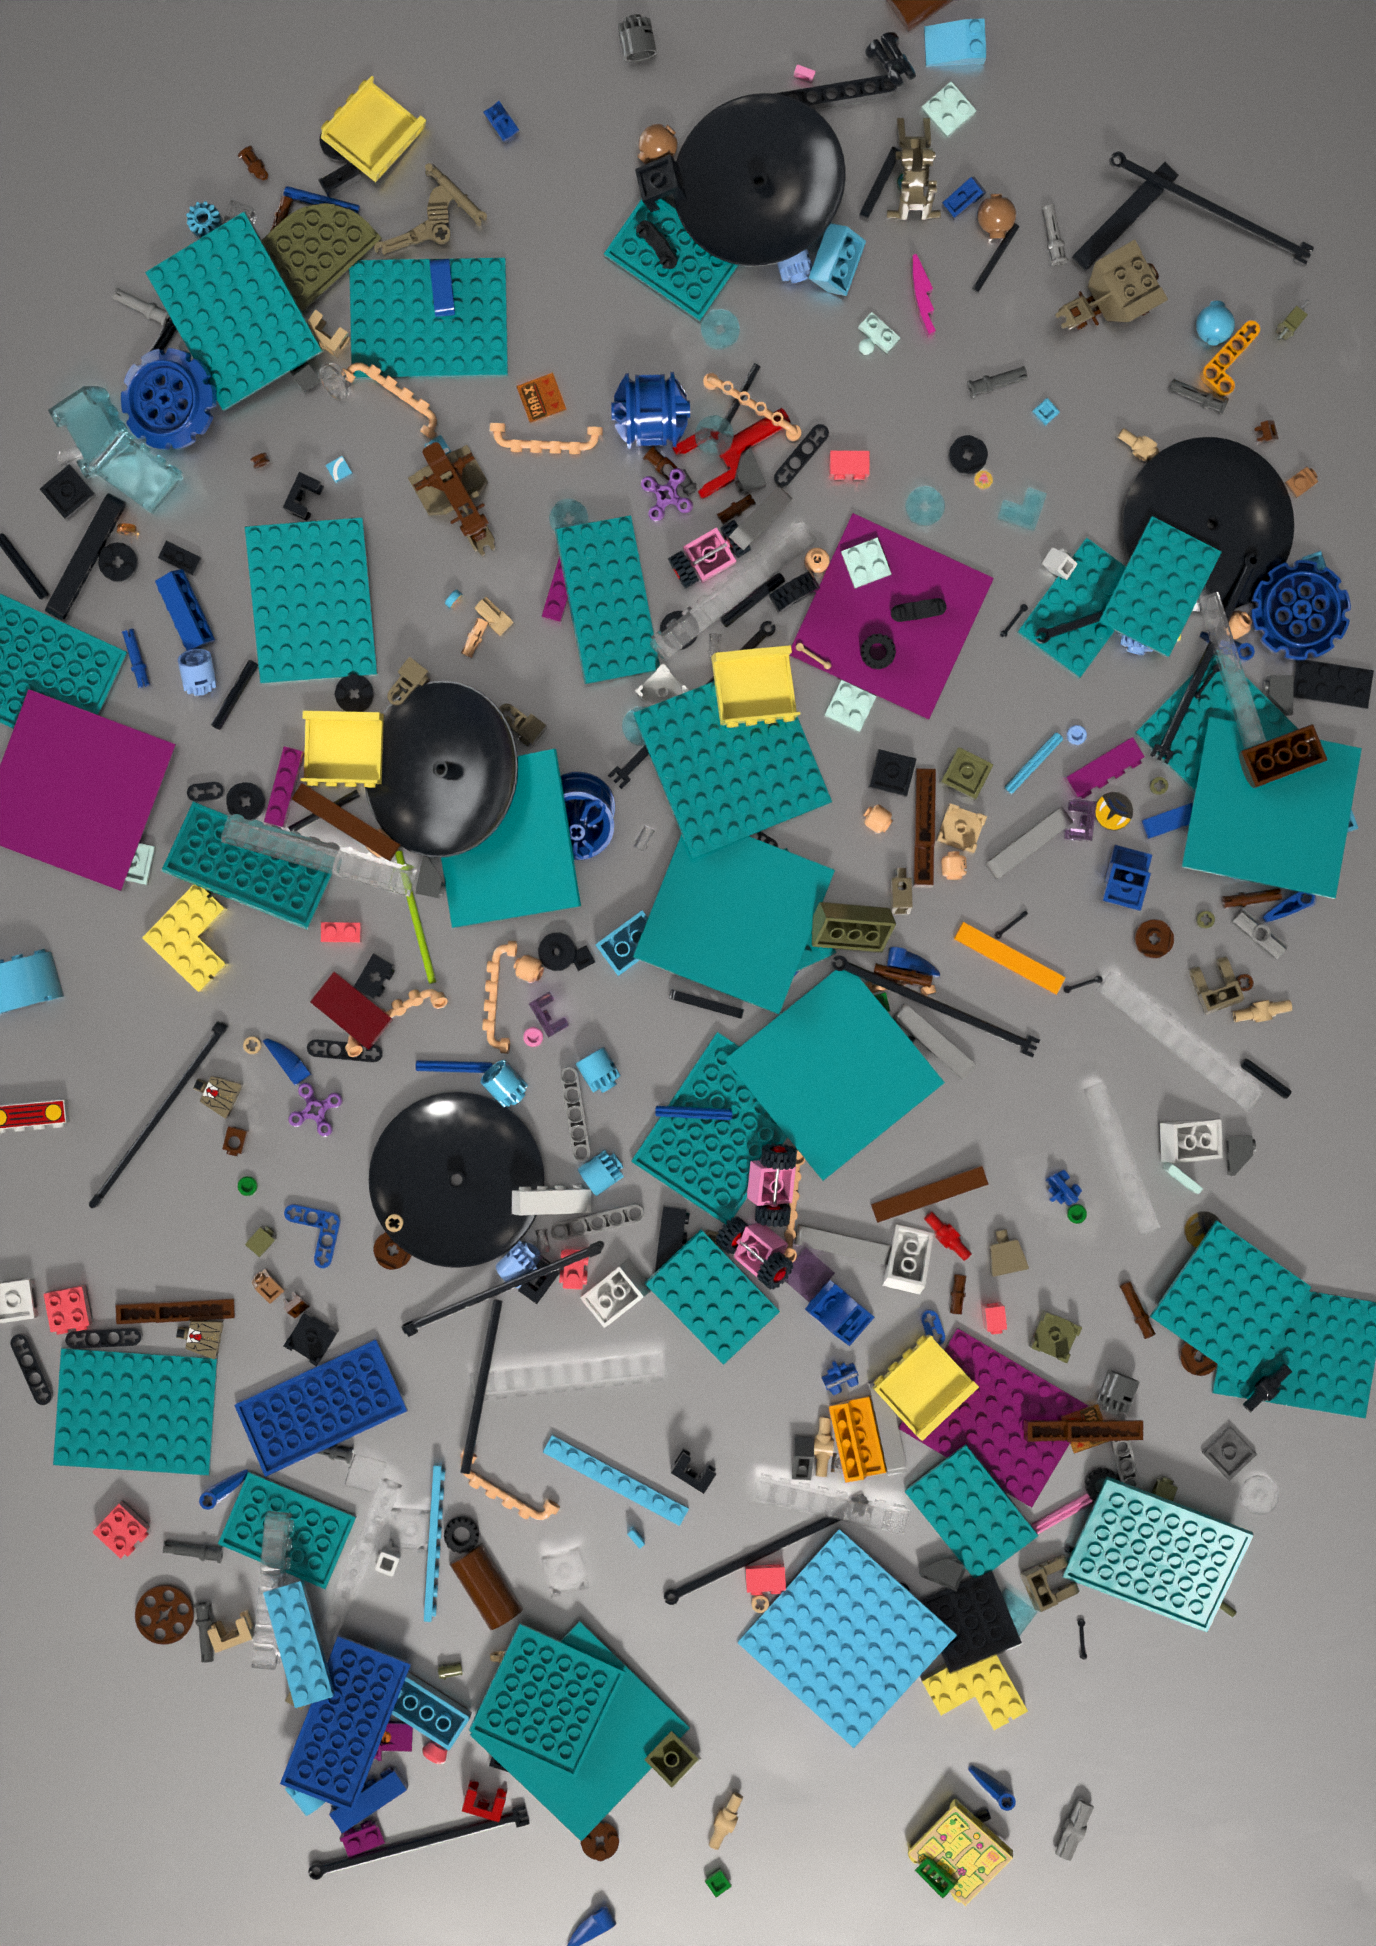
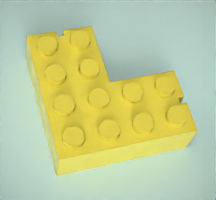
M193 884L142 938L198 992H202L214 980L209 976L217 977L228 965L201 938L227 908L216 897L212 896L209 899L208 897L212 893L207 889Z
M997 1655L953 1674L949 1673L946 1663L920 1677L941 1716L976 1697L994 1730L1007 1724L1009 1717L1014 1720L1028 1712Z

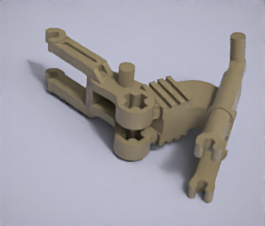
M897 118L899 147L902 150L901 152H896V160H901L903 181L898 211L887 210V218L907 220L909 210H921V220L940 218L941 211L932 210L935 193H937V181H929V167L933 166V160H935V152H933V148H929L931 146L930 118H923L924 137H906L904 118ZM924 186H928L926 196L923 193Z
M428 163L425 165L426 176H432L440 185L434 188L430 194L427 206L428 220L403 235L384 242H377L374 249L378 253L379 248H383L382 253L386 255L387 253L410 245H417L426 240H433L438 245H445L450 240V230L446 225H449L448 206L452 200L475 221L477 226H481L482 223L479 218H482L484 221L487 220V214L481 211L467 197L468 195L464 194L434 164ZM442 229L443 233L447 232L445 239L441 240L440 237H436L438 230Z

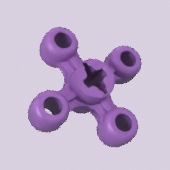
M672 469L669 474V482L665 485L658 484L652 476H646L641 480L642 489L647 492H654L658 499L656 505L649 509L648 514L651 520H662L665 516V508L669 504L677 506L681 513L692 511V500L680 497L677 492V486L686 478L683 469ZM677 472L680 475L679 479H676L675 477ZM648 481L651 482L650 487L647 486ZM662 491H669L668 494L671 498H666ZM684 502L687 503V508H686V509H684V507H683V503H684ZM656 510L659 512L657 517L655 516Z
M302 1083L298 1088V1093L306 1100V1108L303 1111H295L289 1115L288 1121L290 1125L298 1127L306 1119H313L317 1123L319 1135L329 1136L333 1131V1126L325 1119V1112L328 1108L339 1107L343 1102L342 1096L334 1092L327 1099L320 1101L314 1096L312 1084ZM304 1087L309 1088L308 1094L303 1092ZM332 1097L338 1098L336 1104L332 1102ZM313 1104L315 1107L322 1106L318 1111V1115L316 1113H309L313 1109ZM295 1115L299 1117L298 1123L293 1120ZM323 1125L328 1127L327 1132L322 1131Z

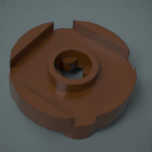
M1153 919L1140 924L1135 932L1134 942L1137 950L1145 957L1160 958L1172 949L1174 934L1165 922ZM1153 933L1159 938L1155 945L1149 940V936H1152Z
M386 1232L375 1241L373 1252L376 1261L383 1268L389 1270L399 1269L410 1261L412 1255L400 1248ZM396 1245V1249L399 1250L398 1254L390 1255L388 1246Z
M1185 1342L1180 1348L1179 1356L1183 1368L1197 1376H1205L1213 1372L1217 1363L1206 1355L1202 1356V1361L1194 1359L1198 1350Z
M602 1820L580 1842L583 1852L589 1858L600 1862L612 1857L619 1846V1835L615 1826L608 1821ZM598 1836L600 1838L603 1836L604 1844H596L597 1840L595 1837Z

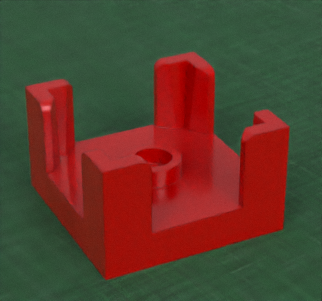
M470 1779L462 1812L499 1822L506 1801L507 1790L498 1788L495 1800L491 1802L476 1797L479 1782Z

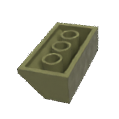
M819 902L813 915L812 946L883 952L896 926V921L890 908Z

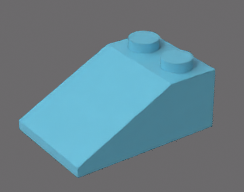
M964 19L924 26L926 66L985 63V19Z

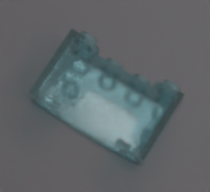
M83 386L48 409L57 427H67L84 459L76 462L85 479H91L137 453V445L127 433L126 425L121 422L117 408L110 402L107 390L99 386Z
M113 429L87 468L115 486L148 512L154 514L183 480L181 476L183 472L171 464L166 465L167 460L157 454L155 457L149 453L151 449L142 442L138 445L133 441L135 437L127 431Z

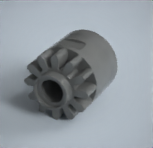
M634 14L625 17L623 23L618 24L624 60L639 61L650 58L657 53L650 18H642L640 14Z
M1108 1370L1097 1402L1104 1405L1102 1410L1117 1416H1119L1120 1412L1128 1414L1140 1382L1121 1373Z

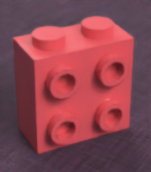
M566 1246L565 1250L561 1252V1258L583 1250L585 1247ZM589 1257L565 1266L564 1270H560L559 1283H563V1288L582 1289L583 1285H587L588 1271H584V1265H588Z
M85 1285L44 1293L50 1332H56L59 1335L68 1333V1329L76 1328V1331L88 1329L87 1326L92 1324Z
M121 1501L92 1533L121 1559L124 1555L128 1557L136 1549L133 1545L138 1540L142 1542L149 1535L147 1530L150 1526Z

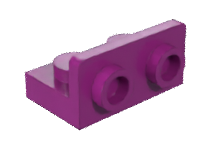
M372 1820L364 1821L360 1824V1827L355 1829L351 1827L340 1835V1842H343L348 1857L385 1844L386 1841L377 1820L373 1822Z

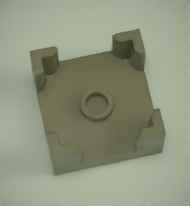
M958 747L940 784L951 787L965 794L966 797L976 800L994 764Z
M1044 1310L1029 1346L1036 1351L1044 1352L1062 1362L1068 1363L1071 1356L1069 1353L1076 1335H1080L1082 1327Z

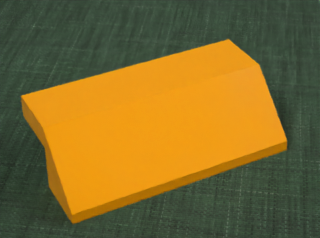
M871 1396L850 1399L829 1406L845 1483L864 1480L867 1476L886 1473L887 1468Z

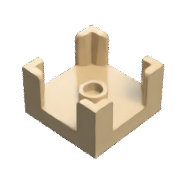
M315 310L307 322L321 347L336 358H339L351 341V338L348 337V332L341 327L338 328L331 338L322 331L326 325V321L322 319L323 315Z
M950 803L948 804L936 841L973 854L975 853L976 843L987 816L964 810Z
M249 1610L241 1612V1618L235 1621L238 1629L232 1630L227 1634L222 1621L212 1623V1629H208L207 1632L215 1653L253 1639L257 1631Z

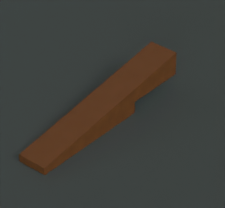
M916 768L913 887L932 888L934 885L936 769Z
M303 783L300 784L292 797L293 801L388 861L392 860L400 847V844Z
M980 1165L871 1204L876 1221L879 1223L989 1185L984 1169Z
M234 1298L115 1304L116 1325L235 1318Z
M1024 1420V1440L1027 1442L1143 1440V1420Z

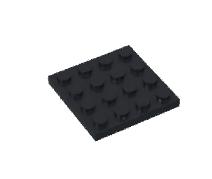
M992 1571L961 1583L957 1592L947 1589L920 1600L957 1634L941 1652L950 1674L1023 1645Z

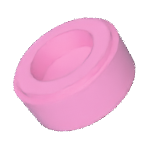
M531 1027L525 1031L524 1041L528 1046L535 1047L541 1044L543 1033L540 1029Z

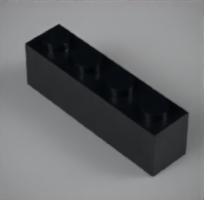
M663 1205L655 1272L682 1248V1243L686 1244L687 1232H684V1225L689 1224L690 1213H686V1208Z

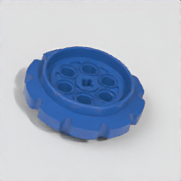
M168 348L166 353L160 349L150 351L141 357V365L133 364L124 379L127 390L121 392V409L123 413L129 415L126 424L137 438L144 439L146 437V444L151 447L169 450L171 445L174 449L188 447L196 442V434H205L213 420L210 409L216 407L217 396L215 386L208 383L211 374L200 360L193 359L191 361V354L173 348ZM163 376H165L166 379L164 384H162ZM180 381L183 382L182 389L179 388ZM152 390V391H153V396H152V398L150 399L149 393H150V391ZM187 400L188 406L185 409L184 402ZM157 409L158 415L155 418L154 412ZM173 414L175 415V421H174V422H172V419H171Z
M1297 560L1294 562L1293 567H1290L1288 563H1283L1267 573L1268 582L1260 581L1251 599L1252 602L1256 603V608L1250 611V618L1254 631L1262 632L1261 643L1273 653L1282 650L1284 658L1299 661L1307 659L1308 653L1316 658L1333 649V639H1342L1350 622L1345 617V612L1351 610L1350 598L1347 590L1339 589L1341 579L1327 567L1318 570L1317 563L1308 560ZM1302 586L1308 589V596L1301 594L1300 589ZM1283 592L1290 595L1289 602L1283 601ZM1317 599L1322 601V609L1316 608L1315 601ZM1302 606L1304 608L1302 610L1303 613L1298 614V608ZM1279 611H1282L1286 614L1285 621L1279 620ZM1313 618L1319 622L1317 629L1311 626ZM1294 624L1300 627V634H1295L1292 631Z

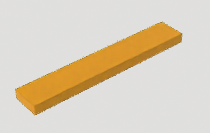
M965 922L961 924L954 937V940L1056 995L1066 978Z

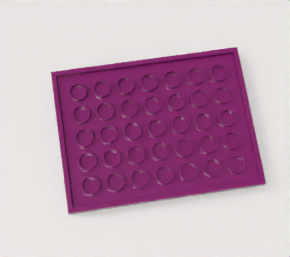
M957 1328L944 1351L979 1388L923 1441L903 1421H901L898 1428L947 1458L967 1444L1004 1492L1032 1508L1071 1442H1027L1024 1440V1420H1070V1417L1074 1420H1082L1080 1411L1091 1407Z

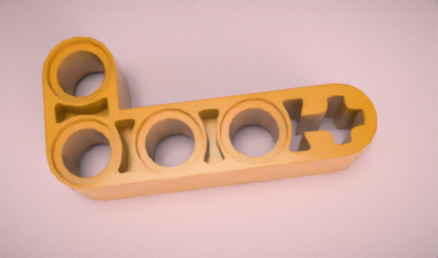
M1247 321L1200 372L1202 382L1219 397H1227L1235 388L1233 379L1224 371L1260 333V325L1256 321ZM1249 328L1253 329L1252 333L1246 338L1243 337ZM1238 341L1241 344V349H1235L1232 342ZM1220 355H1224L1227 357V364H1223L1220 362ZM1206 370H1212L1215 377H1207ZM1226 383L1229 386V391H1223L1220 388V384Z

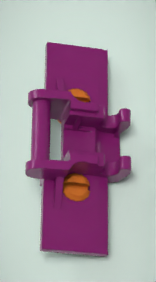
M388 1723L374 1759L382 1761L383 1751L412 1752L413 1727L406 1723Z

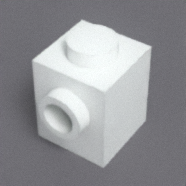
M1051 548L1041 563L1051 573L1066 580L1077 566V563L1070 557L1071 554L1062 548L1060 551Z
M383 1548L381 1553L377 1552L373 1563L377 1564L375 1570L393 1577L401 1554Z

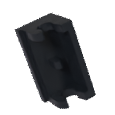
M349 161L346 165L318 179L327 197H331L361 180L362 177L355 165Z

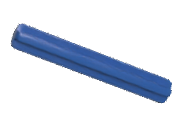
M289 186L285 187L283 196L289 197L292 200L311 205L335 204L336 206L350 209L359 214L360 206L357 204Z
M416 1061L415 1068L416 1071L485 1073L493 1064L490 1062Z
M656 1106L655 1115L659 1117L731 1120L732 1110Z

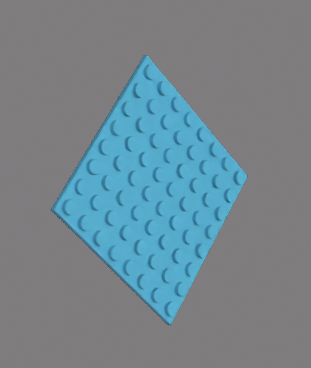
M839 1529L737 1643L848 1744L855 1748L957 1634Z

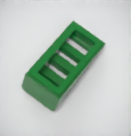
M929 1856L915 1869L942 1899L958 1884V1881ZM929 1864L931 1868L924 1872L923 1870ZM935 1870L937 1873L933 1878L929 1875ZM941 1876L943 1879L939 1883L935 1880ZM946 1881L948 1885L944 1888L942 1885Z

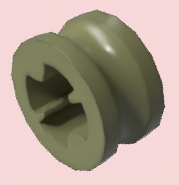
M1162 777L1153 779L1150 783L1151 792L1156 795L1165 793L1168 790L1167 780ZM1158 781H1162L1161 784H1164V788L1160 789V791L1156 790L1157 787L1154 788V784L1158 783Z
M1202 911L1197 915L1196 922L1201 928H1210L1215 922V917L1209 911ZM1204 914H1207V918H1210V922H1207L1208 925H1204V922L1201 921V917H1204Z

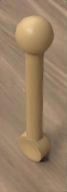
M802 643L796 645L798 651H803L823 664L825 669L831 668L830 662H825L805 649Z

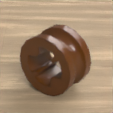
M266 453L258 454L250 459L251 462H254V469L261 468L270 463V460L266 459Z
M1241 974L1236 977L1239 985H1241V978L1245 979L1246 977L1248 979V987L1243 986L1242 988L1240 986L1241 991H1249L1253 987V978L1248 974Z

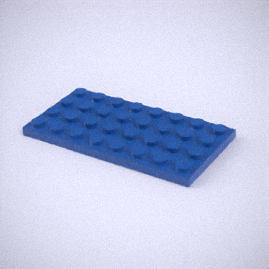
M377 1340L234 1405L265 1477L408 1412Z
M338 1635L327 1662L336 1695L310 1705L280 1784L353 1812L411 1663Z

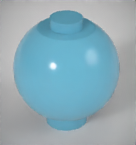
M1222 301L1210 302V305L1204 308L1196 319V331L1199 337L1209 345L1216 346L1225 342L1234 332V316Z

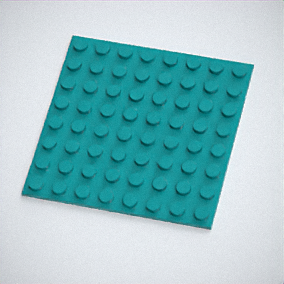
M714 681L633 713L692 859L832 803L798 716L794 721L783 722V719H778L776 723L771 724L759 721L757 725L746 726V723H740L738 727L727 728V725H720Z
M1209 717L1181 867L1336 899L1362 748L1320 740L1327 761L1253 788L1246 780L1239 759L1240 752L1288 733Z
M556 749L518 756L516 791L511 806L498 828L477 847L459 855L441 857L452 928L581 906Z
M681 834L633 958L773 1013L780 1014L811 934L813 915L819 902H823L835 870L750 836L692 859Z
M844 970L832 972L725 1059L822 1181L827 1179L945 1083L858 976Z
M579 1621L565 1635L561 1642L621 1668L626 1673L576 1778L569 1777L474 1733H471L470 1736L567 1829L582 1841L652 1769L644 1759L671 1731L681 1738L690 1727Z

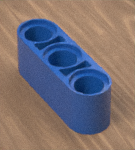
M430 260L435 317L455 315L450 260Z
M1193 803L1142 820L1147 838L1149 839L1189 825Z

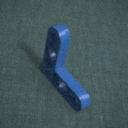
M298 1204L289 1205L284 1211V1216L288 1221L321 1228L314 1262L319 1268L328 1267L333 1259L341 1223L339 1215L334 1212ZM296 1208V1212L302 1213V1209L306 1210L303 1215L304 1221H301L300 1218L302 1216L298 1215L291 1218V1214L288 1211ZM309 1212H315L318 1215L316 1222L311 1223L308 1221L307 1215ZM331 1216H334V1220L337 1221L336 1224L332 1225L331 1229L335 1230V1234L330 1231L324 1232V1228H329V1222H326V1219H329ZM324 1235L332 1237L333 1242L331 1245L326 1246L322 1243ZM320 1247L331 1249V1253L326 1252L325 1257L328 1259V1262H325L324 1265L318 1260V1257L323 1255V1250H319Z

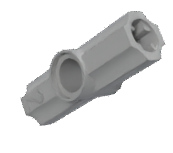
M1245 908L1233 919L1235 924L1275 958L1278 959L1286 951L1288 945ZM1259 928H1262L1265 932L1262 939H1259L1256 935V931Z
M1077 1800L1071 1817L1066 1820L1063 1826V1835L1055 1851L1056 1855L1071 1861L1078 1843L1085 1836L1086 1825L1094 1809L1093 1805L1083 1800Z

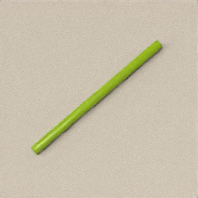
M402 850L397 851L395 857L429 984L436 983Z

